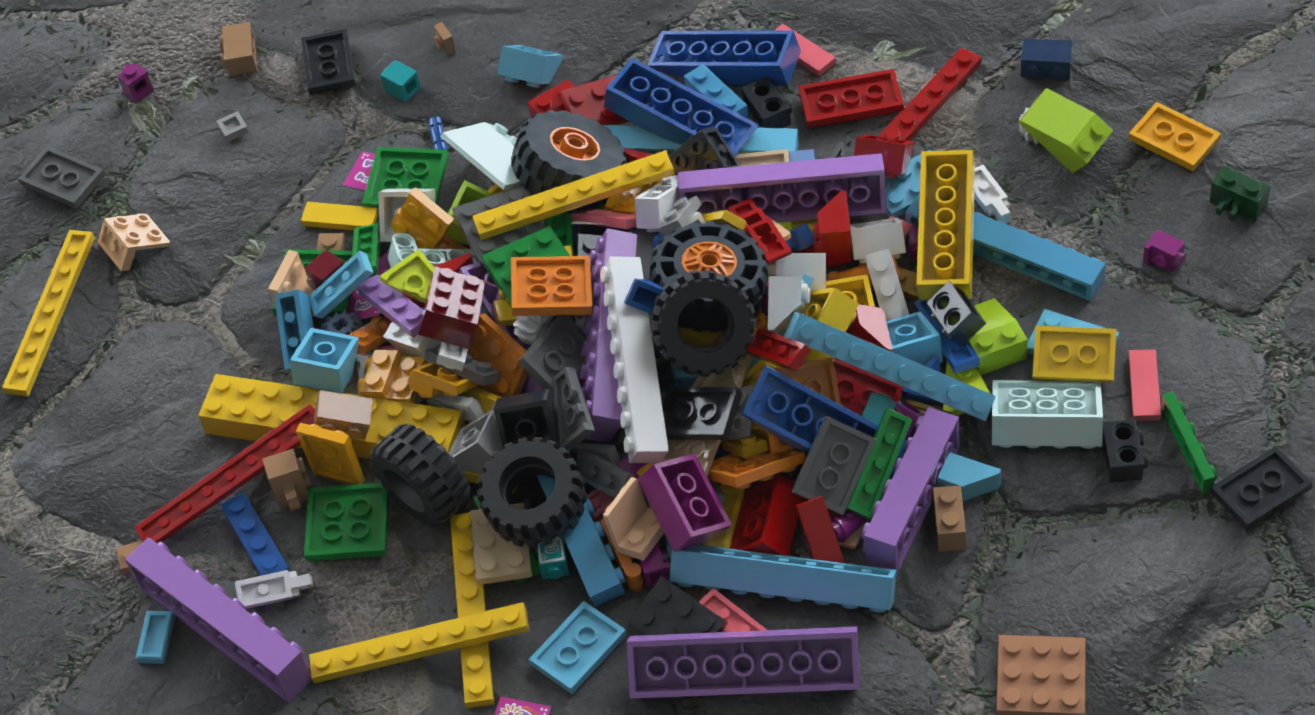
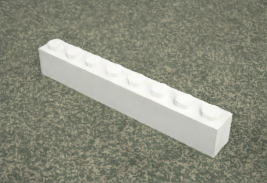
M610 256L605 266L601 268L600 278L601 282L605 283L604 305L608 306L609 312L607 328L611 330L612 334L610 350L615 355L616 362L614 364V377L618 379L619 384L617 400L622 406L620 423L621 427L625 428L626 435L624 451L628 453L629 463H660L669 450L649 313L624 303L634 278L643 279L641 258Z

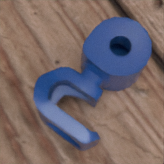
M808 223L788 230L791 233V238L786 240V243L794 252L814 244V237Z

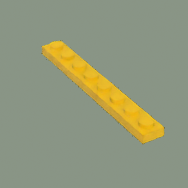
M665 150L473 215V220L480 239L484 240L675 175L674 168Z
M69 230L2 389L5 394L29 397L95 238L92 232Z
M471 513L455 514L450 518L457 611L458 618L485 612L486 601L484 584L478 585L476 580ZM489 641L460 648L466 708L493 705L494 693Z
M524 602L309 654L311 679L314 683L323 682L528 632L529 624L526 606Z

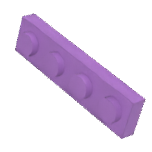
M378 274L368 278L357 287L361 297L409 336L414 338L418 335L423 310L400 291L381 283Z

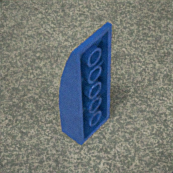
M793 30L661 31L647 66L662 73L684 78V75L704 64L727 85L746 86L768 77L772 84L788 86L801 49Z
M634 58L627 62L607 86L605 92L604 108L647 131L680 145H683L701 129L716 127L734 156H736L758 128V124Z
M767 365L764 366L742 412V415L796 450L805 452L806 456L811 449L825 416L870 437H874L878 427L872 421ZM905 439L898 454V457L896 459V462L898 458L902 457L905 451V445L907 442V440ZM895 464L889 477L890 480L894 475Z

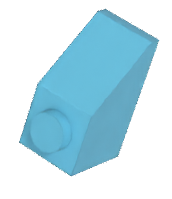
M949 453L937 477V487L961 486L962 501L997 490L1001 485V469L953 453Z

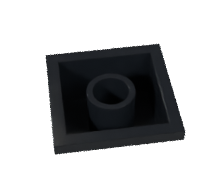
M550 389L497 398L493 410L503 450L506 449L504 445L510 442L513 445L517 444L519 439L528 438L529 441H533V438L538 437L543 438L545 443L548 440L558 443L556 414Z

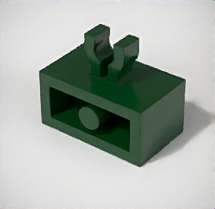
M1223 166L1211 183L1210 203L1217 205L1216 214L1219 216L1225 210L1231 211L1229 213V220L1233 222L1237 214L1256 222L1268 206L1270 185Z

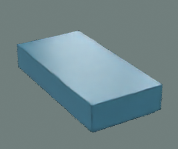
M173 611L146 612L136 654L138 663L165 664L175 621Z

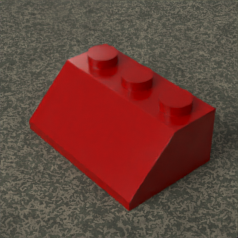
M777 474L770 480L762 481L745 489L730 549L789 556L793 534L797 528L798 513L795 505L802 503V497L792 493L795 485L794 482L782 474Z

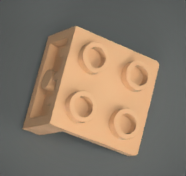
M147 214L104 218L98 238L99 245L120 271L130 270L135 257V250L168 247L170 243Z
M288 250L268 288L275 308V294L300 290L310 296L314 292L306 281L308 278L299 254L296 251ZM311 306L312 316H315Z
M631 477L626 485L621 488L611 505L606 508L603 518L616 551L644 561L662 537L664 531L652 508L647 507L638 480Z

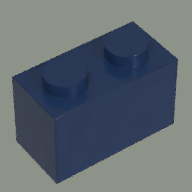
M1023 38L1021 77L1070 79L1073 41Z

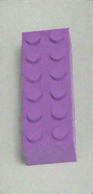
M928 407L924 416L918 418L915 426L916 432L913 437L908 438L905 445V454L903 458H898L894 468L895 474L892 480H887L883 490L884 496L881 501L876 502L872 513L873 518L870 523L867 522L862 530L861 537L864 539L863 553L865 554L866 565L897 570L896 576L934 501L933 488L937 487V477L949 453L957 454L959 450V417Z

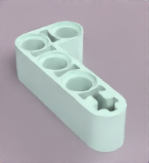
M396 233L393 235L388 254L391 268L418 250L412 236L406 233ZM419 249L433 266L469 252L473 263H478L471 249Z

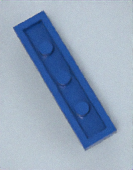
M929 300L914 302V310L916 312L921 311L940 334L942 354L955 374L980 366L979 356L969 341L962 345L955 339L950 341L942 333L941 329L943 326L939 325L930 315L933 311L927 304Z
M244 492L220 504L260 576L285 570L290 572L286 562Z

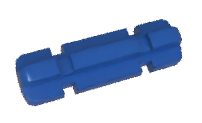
M438 116L430 118L428 122L434 150H448L446 141L440 137L444 132L441 118Z

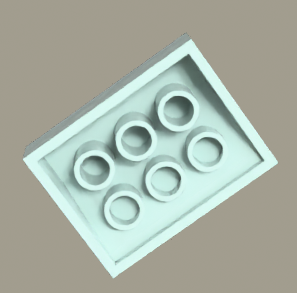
M483 122L443 132L440 136L503 190L522 186L520 180L516 178L511 165L512 151L517 138L514 136L510 137L507 134L508 130L498 123L491 125ZM526 189L528 195L532 196V193Z
M993 380V395L996 398L992 405V445H998L1003 448H1009L1013 445L1027 446L1029 448H1038L1040 446H1053L1055 448L1081 446L1086 449L1096 446L1102 447L1103 411L1101 382Z

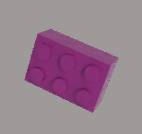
M695 453L653 464L637 479L674 552L713 541L732 526Z

